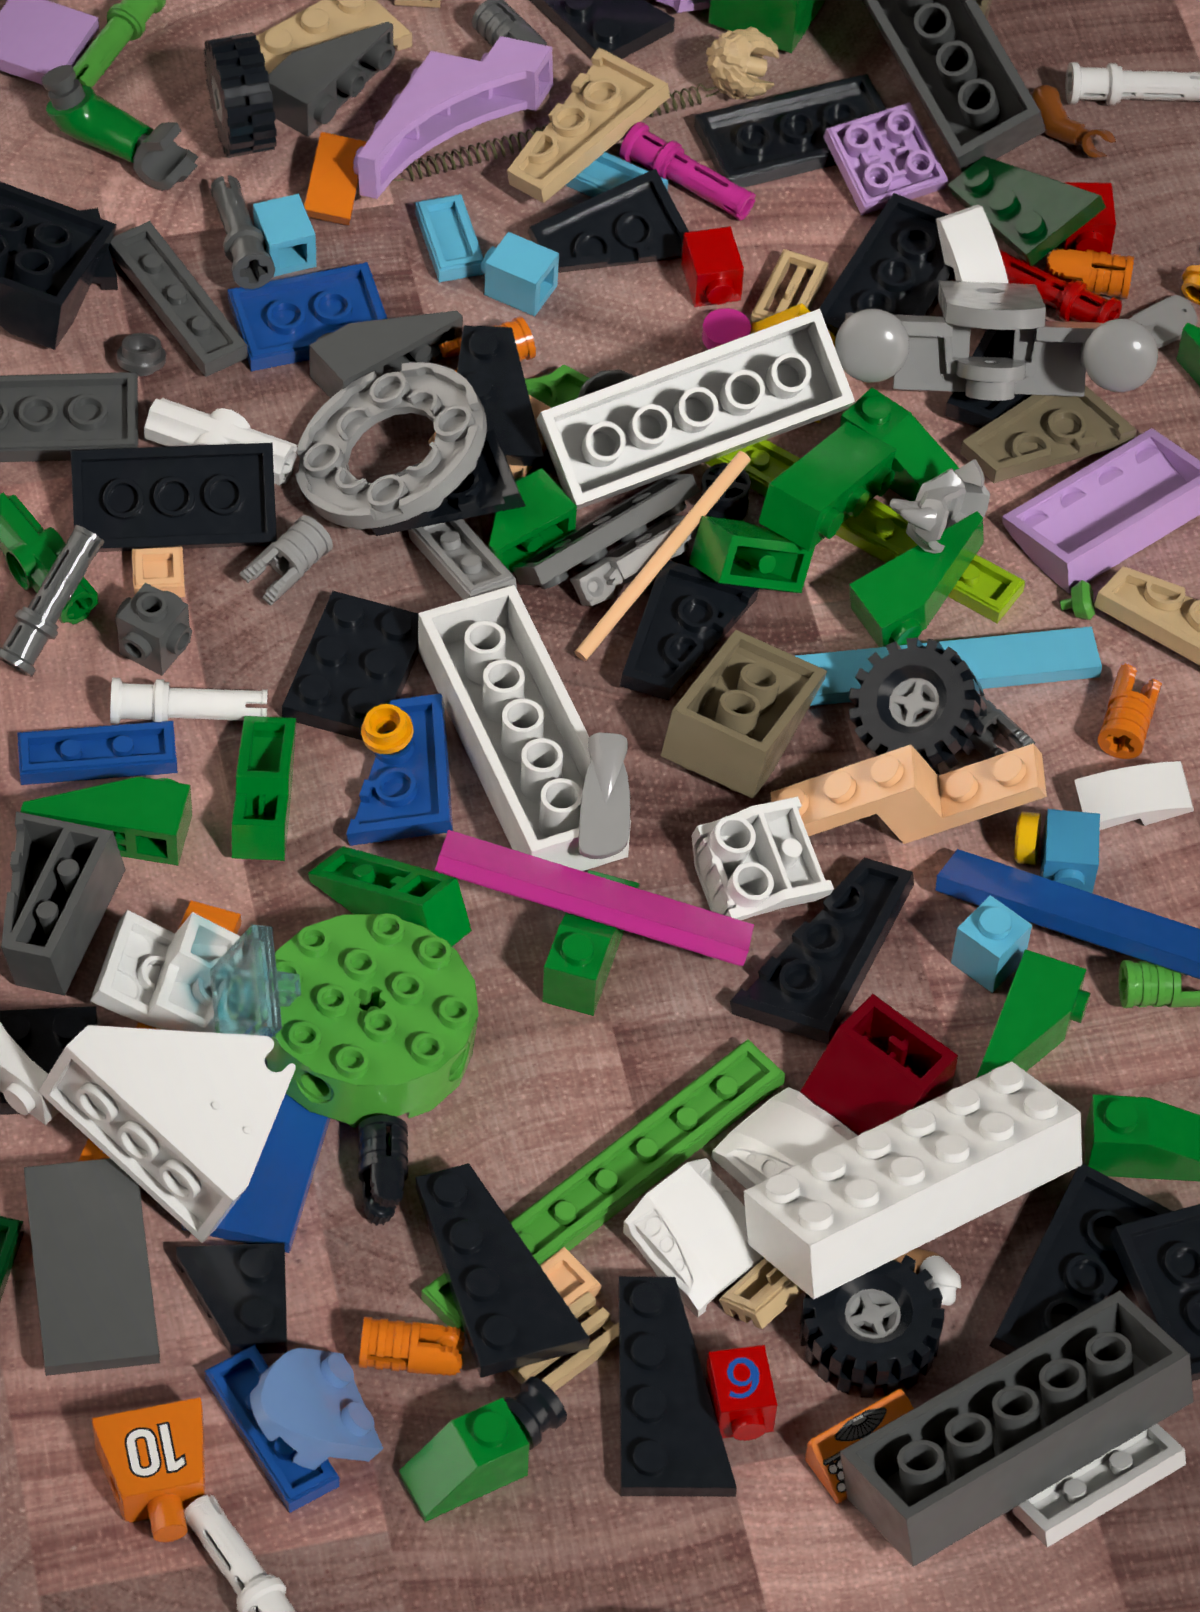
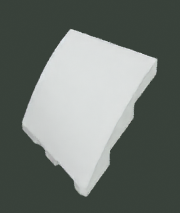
M129 910L124 913L118 921L93 991L91 1002L119 1015L162 1030L244 1035L260 1034L258 1026H252L247 1002L251 995L249 978L242 966L244 953L239 935L194 912L191 913L175 934Z

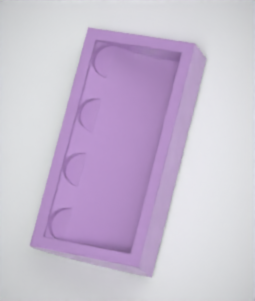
M1151 428L1003 515L1002 522L1026 555L1066 592L1071 593V588L1081 580L1088 583L1200 515V460Z

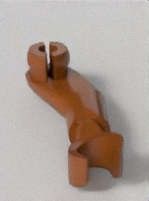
M1041 85L1033 90L1031 96L1041 111L1046 135L1074 146L1081 144L1084 152L1090 157L1107 156L1095 148L1093 140L1096 135H1099L1103 140L1115 143L1116 139L1110 131L1105 129L1090 131L1085 129L1084 124L1070 119L1061 103L1057 88Z

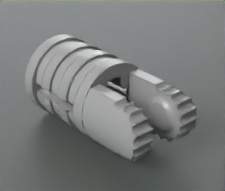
M303 515L276 542L271 543L240 572V576L249 583L257 579L266 570V567L271 564L274 570L282 575L279 580H275L266 589V593L262 597L271 606L301 579L313 564L332 550V539L318 521Z

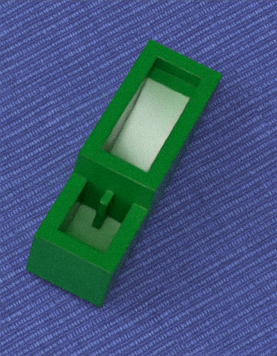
M244 716L236 772V797L232 818V858L285 861L292 791L296 718Z

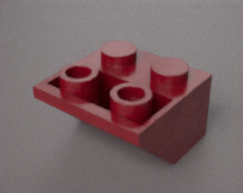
M872 994L837 1029L800 1092L813 1104L828 1112L858 1136L952 1090L958 1055Z

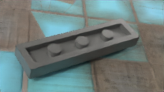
M150 221L112 238L109 245L111 256L205 377L248 358L247 344Z
M676 474L662 478L512 566L519 584L540 585L541 589H548L560 584L569 577L567 570L579 563L585 566L602 559L608 554L606 547L618 540L626 542L643 535L647 531L646 524L658 516L660 519H664L683 511L687 507L685 501L700 492L692 474Z

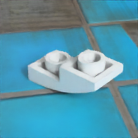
M975 205L936 219L944 263L954 268L956 281L1008 283L1000 250L982 206Z
M1181 761L1124 767L1075 779L1082 812L1099 813L1100 830L1136 819H1141L1144 826L1194 811Z

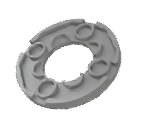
M425 362L403 363L402 371L387 373L379 378L375 372H371L353 381L346 388L341 389L332 396L308 423L296 451L300 457L299 473L295 474L298 485L312 508L320 516L334 524L357 530L389 526L413 518L423 512L433 511L441 505L444 498L452 493L477 465V460L484 446L487 430L484 407L470 383L458 372L442 365ZM408 413L427 416L434 422L436 437L435 441L429 444L431 450L418 466H408L406 468L408 474L401 477L393 474L385 475L373 483H369L364 478L361 480L356 479L350 473L348 462L352 448L361 435L377 422L394 415Z

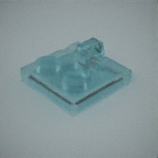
M251 925L210 969L216 1033L260 1035L271 1038L282 1029L280 1007H289L301 995L300 975L281 972L276 969L272 926Z

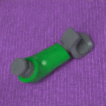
M70 65L55 67L43 76L42 84L49 91L48 96L50 98L46 105V112L59 130L88 145L134 163L133 169L149 186L163 191L169 190L175 183L183 182L197 167L194 162L199 156L188 149L178 146L173 141L181 132L177 122L160 123L153 130L152 127L95 94L90 86L81 85L80 81L75 79L76 73Z

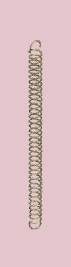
M699 84L697 86V89L694 86H691L689 88V91L685 88L681 90V93L675 90L673 92V95L670 94L672 98L673 108L675 111L678 110L677 103L674 99V95L676 92L680 95L682 108L685 109L686 105L684 98L682 96L683 90H685L688 93L690 106L693 107L694 102L690 94L691 88L695 89L697 101L700 105L702 104V100L698 92L699 86H702L707 91L718 88L712 87L706 89L704 85ZM719 90L716 91L715 93L706 95V97H710V96H713V95L719 93ZM665 101V110L669 114V106L667 101ZM659 106L657 113L661 116V108ZM544 125L542 130L539 127H536L534 132L528 129L526 131V135L525 133L520 131L518 133V136L512 133L509 138L503 136L501 138V141L498 138H495L493 140V144L491 141L486 140L485 145H483L481 142H478L476 147L470 144L468 150L465 147H461L460 152L456 149H453L451 154L448 151H445L443 157L441 154L437 153L435 155V159L429 155L427 157V160L420 158L418 163L416 161L413 162L418 167V172L421 179L423 178L422 171L420 169L421 160L424 161L427 168L428 176L431 177V171L428 165L429 158L433 160L435 164L436 173L439 175L440 172L437 165L438 155L441 157L443 161L445 172H448L447 164L445 162L446 153H448V155L451 158L453 169L456 170V164L453 159L454 151L458 153L460 157L461 166L464 168L465 165L462 158V149H464L467 152L469 163L472 166L473 162L470 155V147L474 148V150L476 151L478 163H481V158L478 153V146L480 144L484 149L486 160L489 161V155L486 150L487 142H489L493 148L495 159H497L498 156L495 149V140H497L501 145L502 155L505 157L506 152L503 146V138H506L509 142L510 152L512 155H514V149L511 143L512 136L516 138L518 149L521 152L522 146L519 141L520 134H523L527 144L529 142V131L534 135L537 129H539V131H543L547 125ZM411 163L410 166H407V167H408L409 170H410L411 179H412V181H414L415 178H414V175H413V172H412V163ZM401 178V179H393V180H394V181H401V180H404V178Z

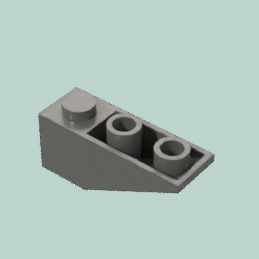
M384 22L292 52L268 74L276 119L307 137L322 124L329 123L335 116L336 111L351 97L354 98L359 95L365 84L378 71L385 70L392 62L395 55L393 24Z

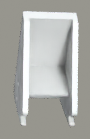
M87 1025L64 1048L38 1092L203 1243L219 1226L248 1187L296 1066L291 1063L281 1072H273L266 1067L265 1057L274 1047L273 1040L268 1036Z

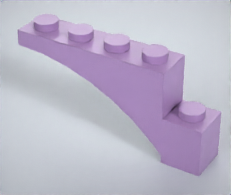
M500 36L490 52L483 54L481 61L431 51L421 66L413 70L410 81L402 93H398L394 97L391 109L384 119L378 120L373 134L365 146L359 147L356 152L353 169L354 173L359 177L360 195L378 199L392 180L407 166L433 147L456 134L514 112L526 109L537 111L553 86L552 47Z

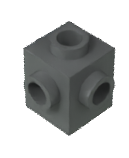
M145 583L133 598H126L117 610L115 623L118 630L120 655L161 676L191 642L192 629L189 625L188 604L170 591H161Z

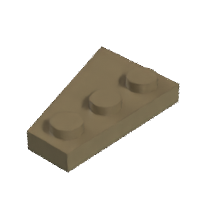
M1085 385L1084 397L1030 396L964 439L960 454L969 462L977 460L984 475L993 483H997L1122 446L1135 438L1137 429Z

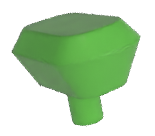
M1083 580L1071 588V598L1060 600L1062 610L1073 608L1076 618L1091 620L1095 615L1092 588L1089 583Z

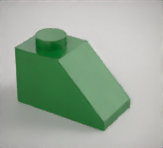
M542 468L526 477L515 479L525 507L496 512L489 549L511 573L513 572L512 566L576 529L577 506Z
M702 516L689 564L718 583L802 593L815 546L807 551L772 530L744 521Z
M502 1397L451 1420L399 1470V1476L424 1522H427L528 1476L529 1442Z

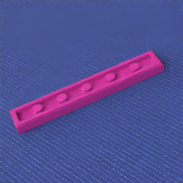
M447 831L435 871L738 966H744L749 951L754 924L455 831Z

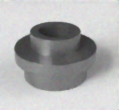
M135 333L123 339L122 346L117 351V362L120 367L128 372L137 373L138 376H148L165 365L166 352L161 347L160 339L147 333Z

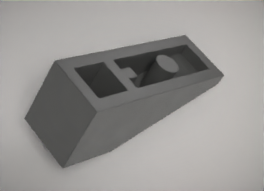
M456 310L349 323L332 333L322 335L316 342L309 345L310 377L331 398L353 381L371 372H375L379 378L387 373L402 371L403 363L425 362L435 364L445 358L441 353L439 345L462 337L463 316Z

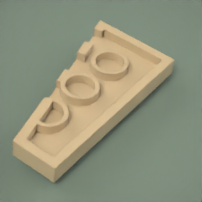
M321 0L256 36V40L260 43L261 53L264 55L265 69L268 71V74L292 52L384 22L393 24V46L397 51L412 47V33L376 0Z
M598 48L591 58V68L586 74L580 72L571 84L572 93L564 104H556L549 114V124L543 131L535 132L508 168L509 184L545 203L625 136L636 123L644 120L669 99L668 83Z
M1122 566L1098 592L1094 607L1200 665V600L1185 596V588Z

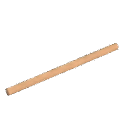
M739 451L574 651L577 657L587 661L697 527L701 517L706 516L751 461L746 453Z

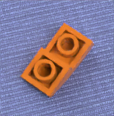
M320 132L304 205L308 217L349 226L359 177L354 173L353 169L354 158L359 147H364L367 141Z

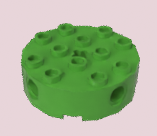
M390 913L343 914L304 927L275 952L262 980L258 1017L259 1035L268 1036L274 1042L273 1049L265 1057L268 1061L267 1068L273 1072H281L291 1063L296 1066L286 1094L310 1112L350 1125L360 1124L364 1119L376 1115L397 1117L407 1114L408 1119L433 1110L459 1087L473 1055L478 1021L476 983L457 950L451 947L446 940L436 936L423 926L402 920L397 915Z

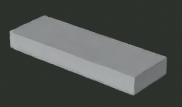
M463 519L408 530L410 540L463 600L515 585L517 589L516 578Z

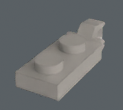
M670 516L660 520L647 528L643 535L623 542L608 551L605 557L594 562V565L570 579L582 606H593L613 597L617 584L632 582L685 516ZM699 524L671 558L682 554L689 548L687 542L696 537Z

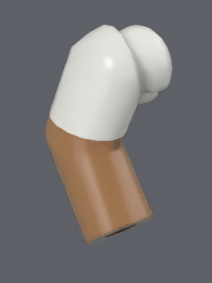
M915 1248L894 1259V1261L901 1263L905 1255L916 1260L914 1272L919 1274L926 1269L932 1275L931 1289L939 1287L943 1297L942 1305L950 1306L955 1302L956 1289L961 1288L960 1275L938 1253Z

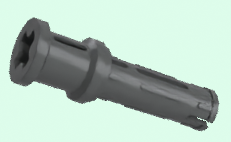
M228 175L230 188H227L224 177H218L211 184L210 191L226 233L223 248L226 257L233 262L231 267L233 279L239 286L245 289L260 288L269 283L275 272L273 259L265 252V237L260 229L253 226L241 192V185L237 178Z
M75 525L65 547L58 555L28 608L23 606L21 610L18 609L15 618L17 622L3 646L0 647L1 661L21 673L33 677L36 672L33 666L47 641L49 639L55 640L58 635L57 629L59 627L56 625V622L87 572L93 558L97 555L101 546H103L105 542L103 539L86 528Z

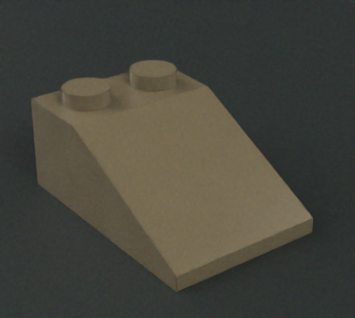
M735 630L673 708L661 757L753 799L775 770L825 680L827 670Z

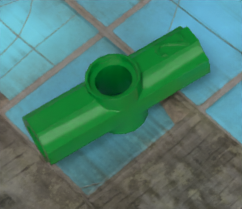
M3 492L0 494V549L5 554L8 568L17 583L23 589L33 588L37 593L66 544L54 528L49 527L44 530L16 495L9 496ZM85 577L82 578L71 599L64 607L59 617L61 623L69 622L75 625L89 617L92 609L98 604V593Z

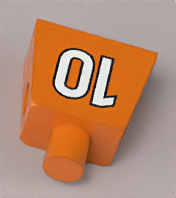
M201 1397L92 1418L96 1452L124 1521L136 1522L149 1519L153 1539L158 1542H171L184 1537L188 1532L184 1511L194 1500L205 1495V1443Z

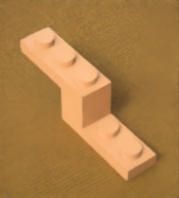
M910 744L770 792L771 802L799 797L802 805L799 813L808 836L877 814L903 844L1047 797L1042 753L1034 744L941 775H937Z

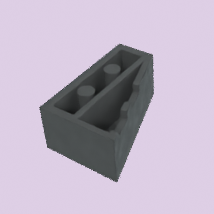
M16 811L15 851L11 853L10 862L13 871L11 891L7 892L1 948L17 986L65 996L126 868L113 831Z

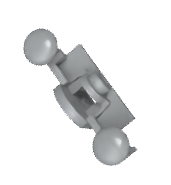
M939 281L938 301L944 317L893 315L880 309H865L856 313H846L845 321L839 328L835 339V350L843 370L857 380L872 383L881 382L894 376L893 389L965 392L967 397L990 401L1010 400L1014 398L1015 394L1084 397L1086 371L1092 381L1101 388L1112 392H1128L1140 387L1151 377L1158 360V349L1153 335L1145 326L1130 319H1114L1105 323L1045 321L1046 306L1035 284ZM971 328L1014 330L1012 358L969 357Z

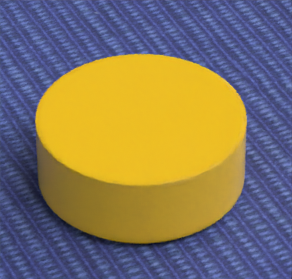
M1021 812L1018 815L1014 859L1017 861V864L1036 865L1041 813Z

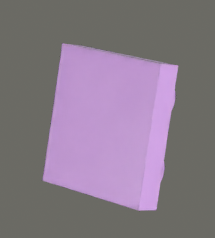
M8 0L0 11V71L43 85L42 78L48 71L61 65H70L72 67L75 65L99 30L98 17L48 0Z
M910 102L827 128L823 136L861 215L883 209L893 193L908 199H914L945 189L949 181Z

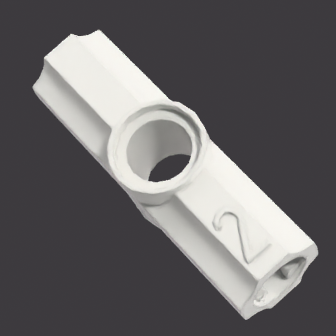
M164 398L156 399L149 409L148 418L144 426L145 439L168 447L273 443L274 484L277 485L287 483L297 458V444L253 430L246 419L240 414L225 408L216 409L210 415Z

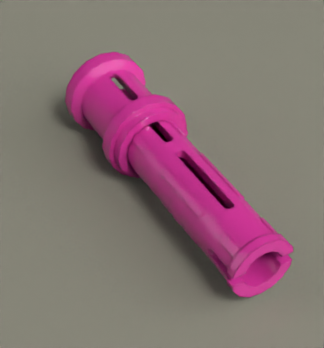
M636 123L623 140L619 153L620 158L624 161L631 162L634 160L649 170L656 168L660 177L680 184L740 221L750 213L755 203L754 198L756 197L753 192L736 185L712 169L691 159L684 154L681 144L674 140L668 143L649 132V126L645 123Z

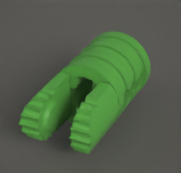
M1121 961L1119 968V997L1123 1008H1133V1006L1162 1007L1163 1005H1167L1168 1008L1200 1007V990L1181 991V975L1185 974L1146 961Z

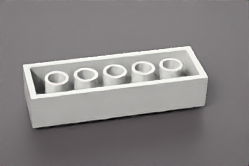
M817 309L544 410L539 414L536 421L562 489L577 506V510L847 410L855 403V399L821 310Z
M515 585L418 613V651L438 693H442L445 708L511 848L580 871L628 857L629 839L623 851L604 859H590L582 856L579 852L581 797L586 772L591 762L588 751V739L590 737Z
M1011 1061L745 1190L744 1202L748 1245L811 1298L816 1299L1081 1166V1112Z

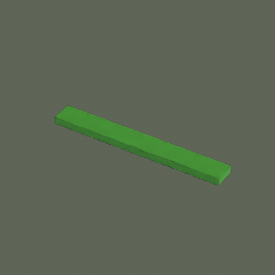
M747 1039L510 1222L539 1265L563 1247L570 1251L782 1086L785 1080V1073ZM443 1273L421 1290V1300L447 1326L456 1327L465 1333L445 1273Z

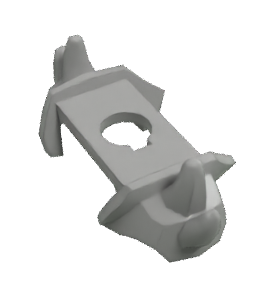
M972 460L955 471L950 468L939 476L924 482L915 501L893 498L889 505L891 509L908 522L906 533L924 551L937 554L941 553L945 546L936 540H940L946 528L976 511L984 518L988 509L990 492L984 485L985 477L977 460Z

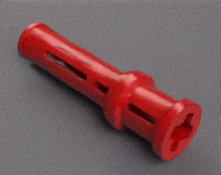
M1000 250L1008 283L1035 284L1044 304L1056 309V315L1059 316V319L1066 322L1074 320L1076 322L1105 323L1110 320L1119 319L1122 310L1121 300L1114 297L1108 300L1087 290L1086 283L1082 281L1072 280L1068 283Z

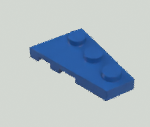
M442 693L390 700L389 704L398 706L410 716L414 728L413 737L409 744L398 752L392 754H378L374 752L375 760L368 780L364 779L359 794L361 802L356 817L351 819L346 833L350 846L447 833L448 830L453 831L446 716ZM393 730L386 731L383 734L392 732Z

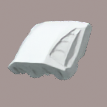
M799 797L750 806L735 814L710 823L698 825L692 834L694 866L712 912L744 920L781 908L813 902L832 893L834 890L831 880L826 881L800 816L799 809L802 805Z
M788 1087L766 1101L734 1128L712 1151L711 1158L741 1185L749 1189L857 1135L828 1112L813 1104L801 1092Z
M707 1158L690 1161L681 1166L646 1193L624 1221L623 1233L638 1248L657 1277L676 1278L683 1304L697 1317L706 1311L707 1305L718 1294L764 1258L748 1245L745 1206L713 1172L710 1161Z

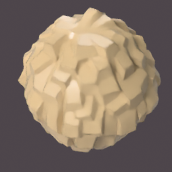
M753 27L736 29L734 31L729 30L721 34L706 51L708 56L706 64L708 72L713 79V84L717 86L720 93L726 94L734 100L753 99L758 95L765 94L767 90L774 86V83L758 79V77H763L767 70V60L763 59L762 55L779 59L778 45L771 38Z

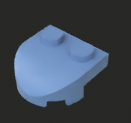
M307 1348L292 1349L282 1355L259 1376L258 1385L250 1393L251 1408L264 1435L270 1441L281 1437L290 1447L297 1451L293 1457V1462L302 1467L315 1470L329 1457L369 1462L384 1449L375 1430L373 1416L366 1408L354 1381L353 1369L346 1361L343 1353Z

